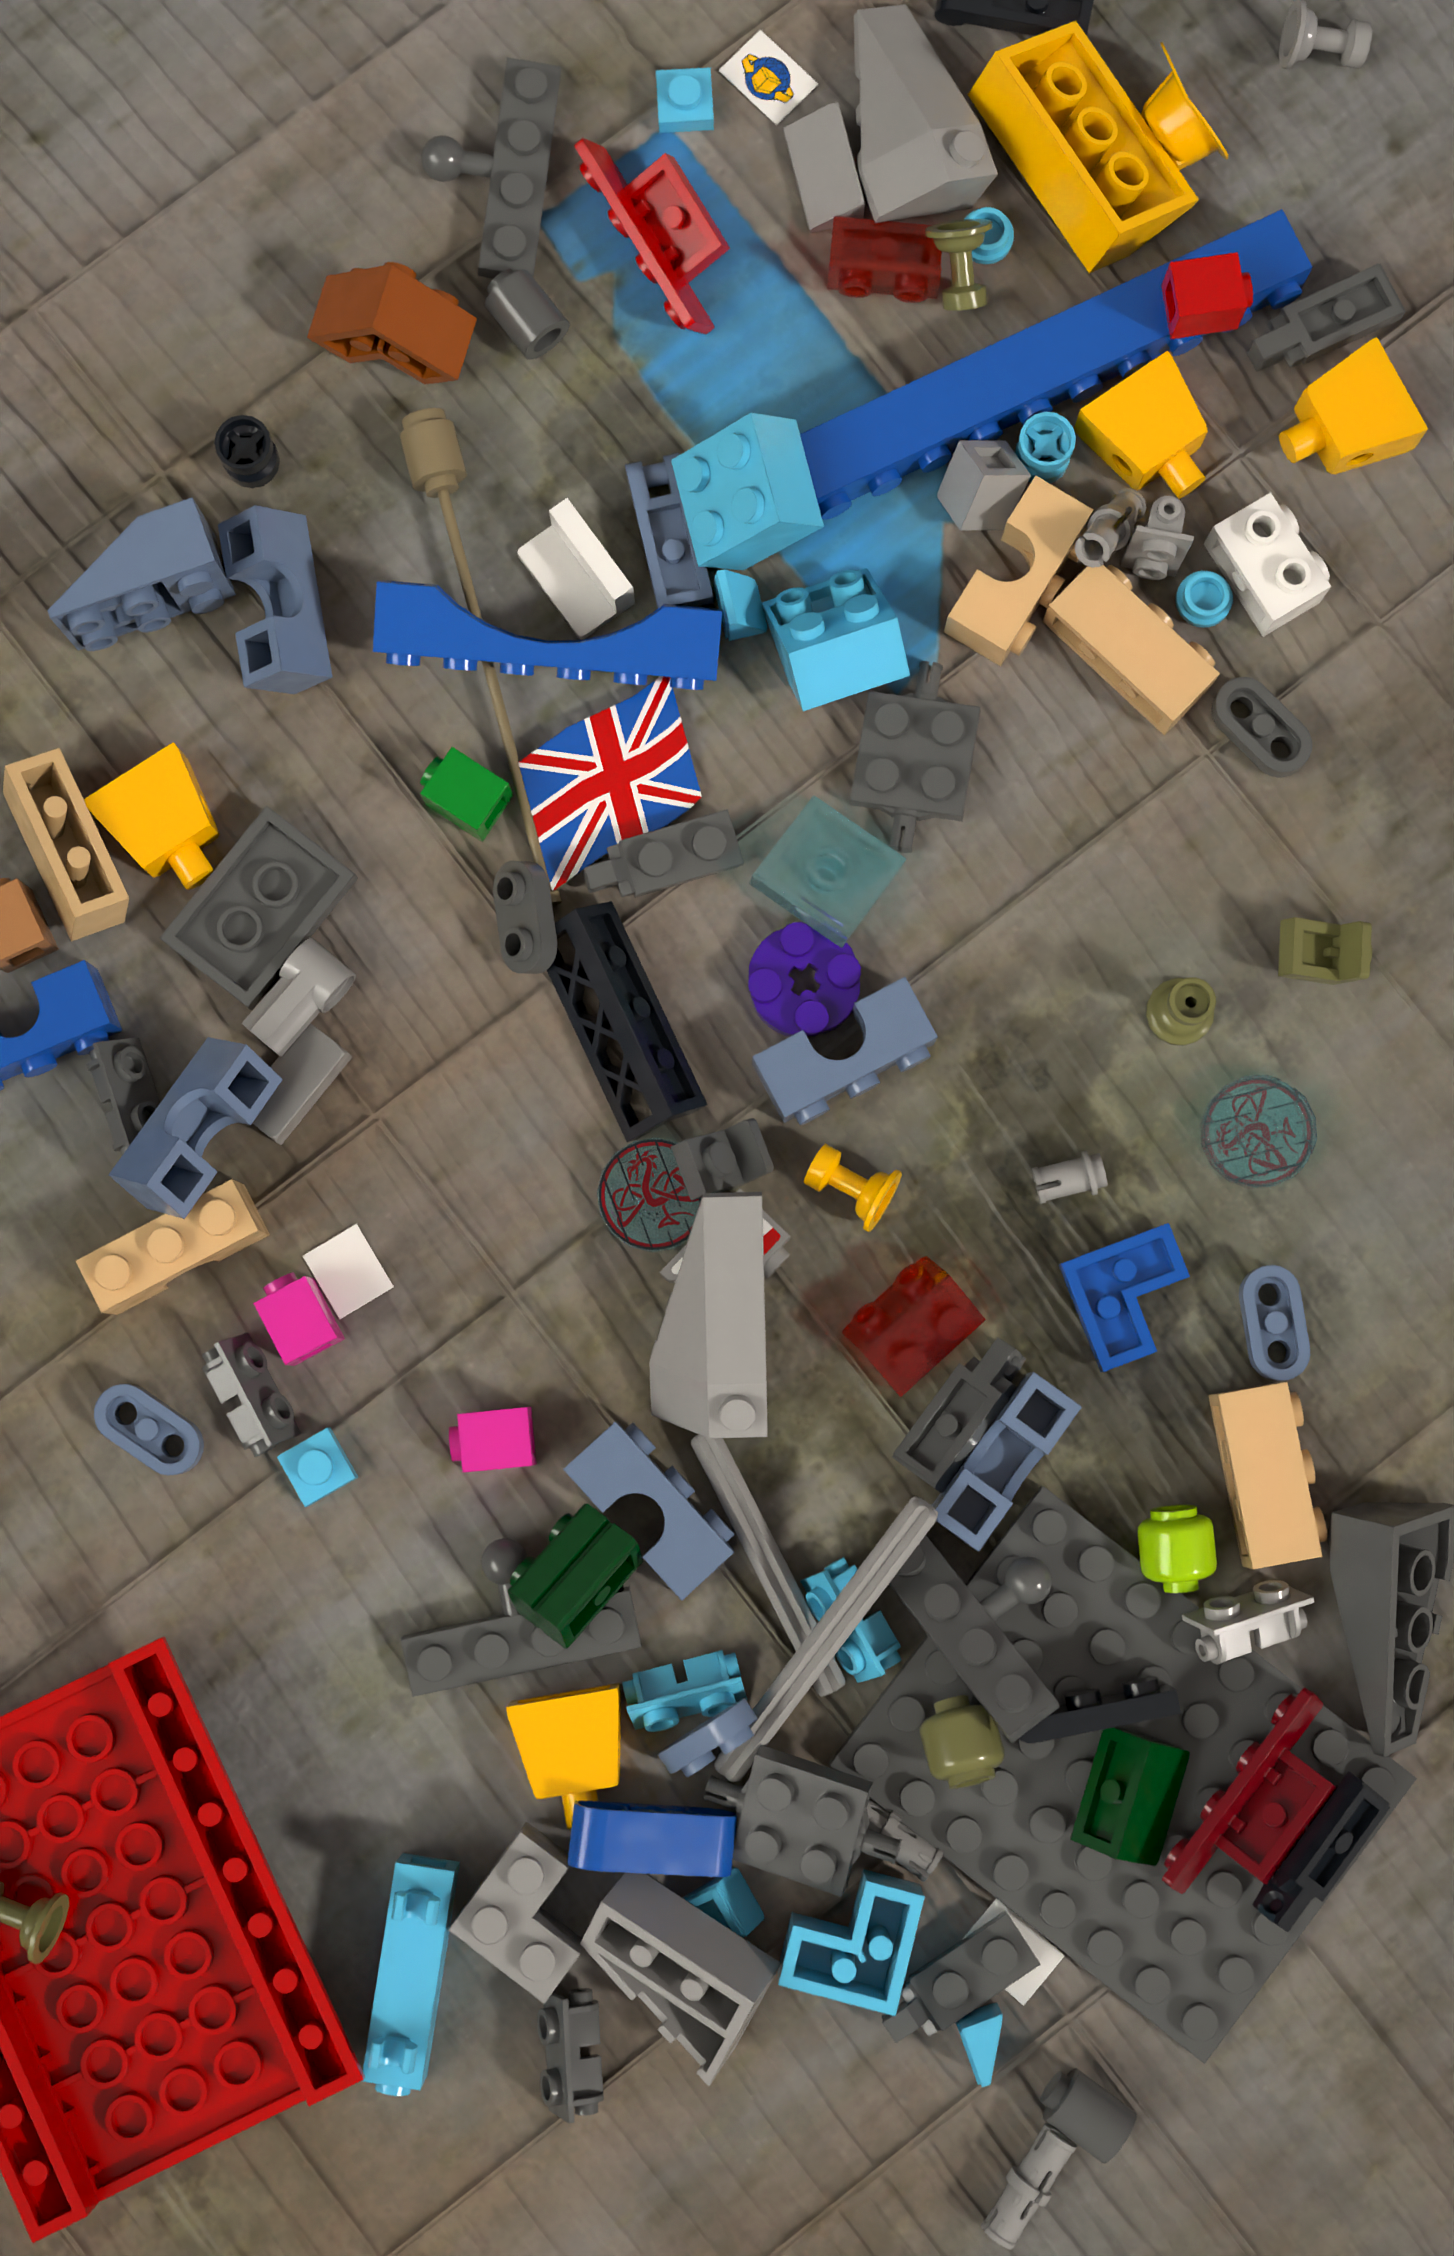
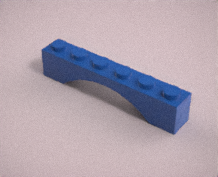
M380 580L376 582L373 652L386 653V663L395 665L420 666L421 656L443 658V668L477 671L478 661L499 662L500 673L531 676L534 675L535 665L557 667L556 677L563 679L590 680L591 670L614 672L613 682L647 685L648 675L670 677V687L703 690L704 680L717 681L722 610L664 604L642 620L613 633L582 640H544L517 635L485 622L459 605L439 585Z

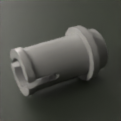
M1087 1150L1081 1151V1158L1040 1168H1032L1034 1182H1036V1185H1039L1036 1186L1040 1204L1046 1203L1048 1200L1089 1190L1092 1196L1097 1195L1098 1188L1108 1186L1100 1153L1089 1155Z

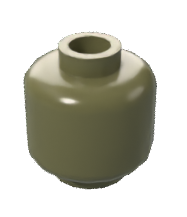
M967 1695L955 1696L936 1702L934 1704L936 1714L928 1717L919 1728L931 1775L938 1780L948 1781L950 1789L965 1788L995 1778L994 1768L1003 1762L1005 1751L998 1726L981 1704L970 1705Z

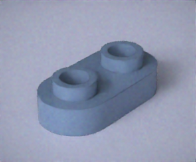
M1267 1265L1256 1268L1244 1277L1239 1288V1301L1249 1360L1254 1370L1266 1379L1273 1381L1290 1380L1305 1370L1310 1359V1344L1301 1289L1295 1276L1283 1267ZM1264 1284L1271 1285L1277 1293L1276 1301L1271 1306L1264 1305L1258 1297L1259 1289ZM1274 1341L1282 1343L1286 1349V1356L1280 1363L1273 1362L1268 1356V1347Z
M131 1384L112 1386L100 1395L95 1404L94 1420L98 1430L110 1441L155 1472L163 1475H179L190 1471L200 1461L203 1454L204 1441L198 1427L142 1387ZM127 1402L132 1403L137 1410V1417L131 1424H125L119 1416L120 1408ZM172 1435L180 1436L184 1442V1450L177 1457L171 1456L166 1450V1442Z
M742 1698L672 1742L657 1755L669 1774H673L681 1769L686 1778H688L716 1758L711 1751L719 1746L724 1755L753 1737L754 1733L749 1725L758 1717L747 1700Z

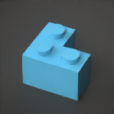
M863 1869L849 1927L792 1912L779 1961L781 1966L777 1971L778 1985L896 2016L925 1897L921 1885Z

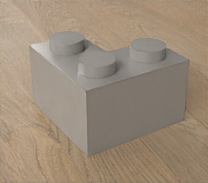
M526 1821L458 1913L449 1931L545 2004L580 1956L582 1938L541 1908V1905L570 1866L567 1864L568 1853Z

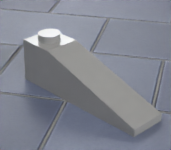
M906 4L857 10L854 15L855 75L860 81V103L856 108V125L861 126V150L857 154V173L874 222L879 223L971 209L998 175L980 122Z
M762 1192L703 1193L683 1253L679 1273L668 1299L665 1316L650 1355L651 1415L707 1438L768 1437Z

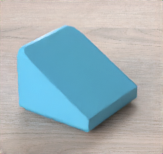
M726 569L716 571V575H714V591L718 608L722 610V625L725 638L731 641L766 632L767 623L756 581L749 576Z
M738 1868L732 1869L731 1876L716 1877L682 1897L742 1938L747 1936L764 1920L763 1911Z
M996 2002L975 2009L956 2022L977 2084H981L982 2087L991 2084L1003 2015Z

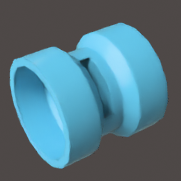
M1042 412L1035 414L1025 422L1020 431L1015 454L1031 474L1028 481L1030 483L1035 476L1048 483H1054L1063 476L1068 468L1070 457L1074 451L1076 436L1073 426L1065 417L1058 413ZM1041 457H1045V458H1046V457H1051V458L1046 459V460H1045V459H1040Z

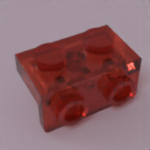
M834 216L827 289L838 290L840 294L852 298H863L871 293L894 295L897 300L907 303H918L927 298L937 299L941 279L942 251L936 248L932 238L925 236V229L932 225L892 221L875 223L874 220Z
M924 1256L916 1263L905 1267L897 1275L895 1282L876 1300L862 1306L855 1313L852 1321L842 1330V1333L863 1354L886 1383L902 1397L986 1319L952 1277L930 1258Z

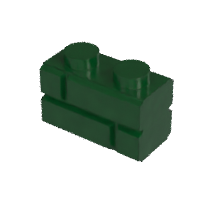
M588 1503L584 1504L575 1515L567 1513L555 1523L549 1534L550 1543L536 1559L529 1556L516 1567L510 1579L511 1587L507 1590L514 1608L519 1614L537 1628H541L546 1635L564 1649H568L643 1562L638 1542L616 1524H612L604 1515Z

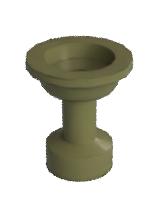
M987 219L955 220L935 224L925 229V236L934 240L936 248L950 254L952 286L942 290L944 310H969L987 304L986 286L974 283L972 250L982 245L986 231L992 229V221Z
M1194 977L1185 979L1175 978L1163 982L1152 992L1147 1002L1146 1018L1150 1029L1159 1039L1170 1045L1185 1046L1197 1042L1208 1033L1213 1023L1216 1006L1214 990L1206 981Z
M0 1881V1922L20 1930L19 1941L21 1946L27 1950L28 1960L34 1964L41 1963L54 1947L63 1929L69 1909V1897L67 1894L59 1892L52 1898L44 1897L38 1899L29 1907L4 1897L5 1884Z

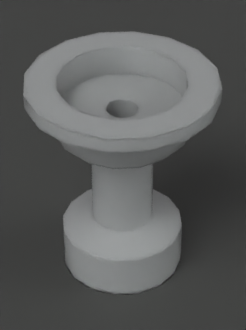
M1294 0L1289 8L1282 29L1279 49L1280 65L1285 69L1291 68L1295 62L1305 60L1312 52V49L1340 53L1342 66L1360 69L1364 65L1370 50L1372 24L1366 21L1351 20L1346 30L1318 26L1317 16L1313 10L1307 8L1305 0Z

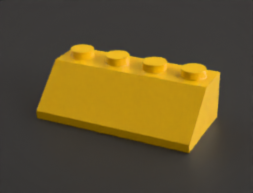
M1077 21L995 51L968 93L969 98L1089 274L1130 256L1192 208L1199 200Z

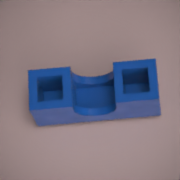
M83 960L31 982L39 1002V1015L34 1026L21 1036L7 1038L0 1031V1091L4 1089L2 1082L21 1073L26 1078L44 1074L58 1065L56 1062L57 1058L73 1051H77L78 1055L89 1054V1051L94 1049L93 1044L95 1042L110 1041L109 1036L123 1031L96 967Z

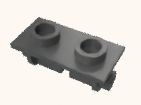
M139 1037L95 1042L93 1044L94 1049L89 1051L91 1062L87 1063L88 1071L92 1073L101 1103L112 1102L114 1109L105 1113L114 1141L113 1149L116 1152L121 1151L122 1155L160 1104Z
M249 1333L219 1341L214 1344V1348L202 1354L206 1363L202 1370L210 1381L221 1404L236 1396L242 1402L241 1406L227 1413V1416L244 1450L250 1448L254 1457H258L276 1447V1444L301 1434L294 1420L292 1406L280 1394L267 1369V1360L263 1351L253 1342Z
M589 1988L570 1990L569 2001L567 1998L553 1992L545 2002L544 2008L539 2009L537 2014L538 2034L541 2043L546 2046L547 2069L541 2072L540 2089L544 2104L549 2107V2111L568 2123H574V2107L576 2115H593L599 2112L598 2102L604 2100L601 2056L594 2054L580 2057V2047L601 2044L599 2001L593 1999L592 1989Z

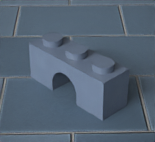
M254 505L219 523L218 529L226 579L238 580L250 585L259 595L265 609L264 620L235 633L244 688L297 694L333 678L306 515Z
M906 977L854 1003L852 1013L862 1030L863 1045L853 1056L844 1060H831L821 1056L812 1047L804 1030L752 1056V1065L783 1123L796 1118L800 1126L828 1112L830 1108L826 1101L846 1091L850 1099H853L881 1083L877 1074L896 1064L900 1072H904L931 1057L927 1048L935 1044L938 1036Z
M208 1037L109 1173V1176L147 1209L185 1219L217 1174V1171L202 1158L204 1149L209 1141L221 1129L230 1124L242 1123L251 1125L283 1079L247 1044Z
M1035 1372L1025 1374L995 1421L943 1493H940L932 1504L938 1512L936 1522L978 1552L1013 1503L1011 1501L1027 1475L1044 1455L1050 1453L1082 1408V1406Z
M615 1421L563 1470L602 1513L620 1497L632 1493L647 1495L658 1503L664 1514V1531L661 1538L642 1557L682 1601L734 1553V1549L727 1541L735 1534L713 1509H710L703 1516L688 1498L695 1490L674 1466L669 1467L663 1472L652 1460L649 1454L656 1447L634 1422L624 1429L618 1421Z

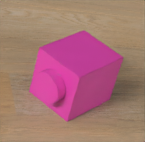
M294 1272L286 1274L264 1286L263 1289L267 1296L253 1303L285 1365L295 1366L345 1340L314 1278L303 1276L297 1279Z
M532 1407L457 1414L458 1426L449 1427L452 1462L461 1461L462 1473L537 1465Z

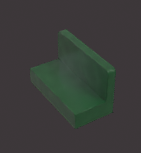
M1118 1727L1103 1729L1070 1840L1116 1860L1156 1866L1160 1860L1190 1758V1752L1179 1747L1154 1742Z

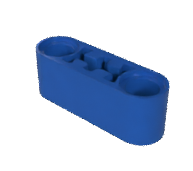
M576 1801L574 1802L567 1864L579 1869L602 1872L728 1877L731 1876L737 1815L731 1811L706 1807Z

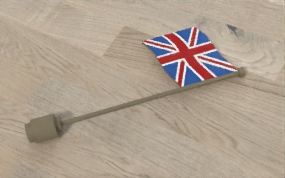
M441 408L418 410L402 419L403 431L399 435L412 487L414 490L426 492L427 497H439L468 611L482 619L450 499V494L459 489L458 483L467 477L455 426L451 420L446 418L445 411ZM482 661L533 860L546 872L552 906L562 903L558 889L583 872V868L591 866L599 859L607 856V847L618 844L620 840L665 828L691 810L701 800L702 796L673 687H670V677L659 676L631 698L565 728L519 761L494 663Z

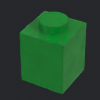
M454 747L450 748L444 759L440 756L435 757L426 768L420 781V785L424 787L420 794L426 806L481 842L484 841L513 798L508 782Z

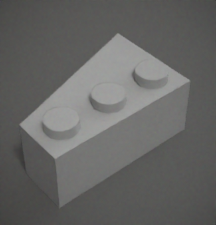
M624 1873L601 1901L580 1943L631 2001L638 1996L662 2022L657 2030L669 2043L677 2039L701 2065L696 2073L708 2087L738 2045L781 1966L780 1962L643 1873Z

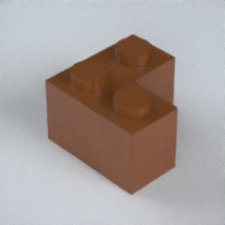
M386 262L383 266L367 269L353 268L350 272L326 276L307 338L348 363L383 359L425 385L458 380L477 318L458 306V299L453 295L441 290L431 289L416 280V273L409 267L396 262Z

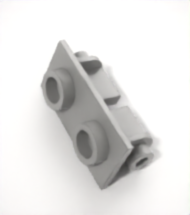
M1162 496L1153 503L1150 509L1148 525L1145 527L1136 526L1121 560V567L1131 568L1135 575L1145 579L1160 580L1166 578V575L1175 577L1194 539V536L1182 534L1185 508L1178 498Z
M1269 1580L1256 1584L1252 1592L1237 1597L1224 1596L1209 1599L1204 1602V1608L1183 1614L1182 1620L1199 1628L1201 1631V1638L1195 1642L1199 1658L1203 1662L1211 1661L1214 1664H1220L1252 1652L1249 1631L1253 1630L1255 1646L1261 1649L1298 1637L1301 1629L1307 1627V1617L1301 1607L1314 1603V1597L1289 1587L1287 1582Z

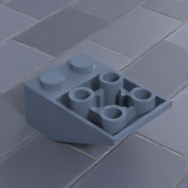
M192 497L138 516L47 611L50 619L77 650L85 648L87 651H98L114 645L118 641V636L135 630L153 632L162 629L170 624L172 617L189 611L195 614H202L216 610L224 604V599L235 596L236 593L231 579H226L224 560L216 536Z

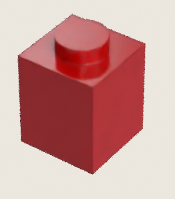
M1238 252L1170 262L1161 285L1170 339L1237 330L1247 307H1251L1253 303L1252 280L1249 272H1241Z

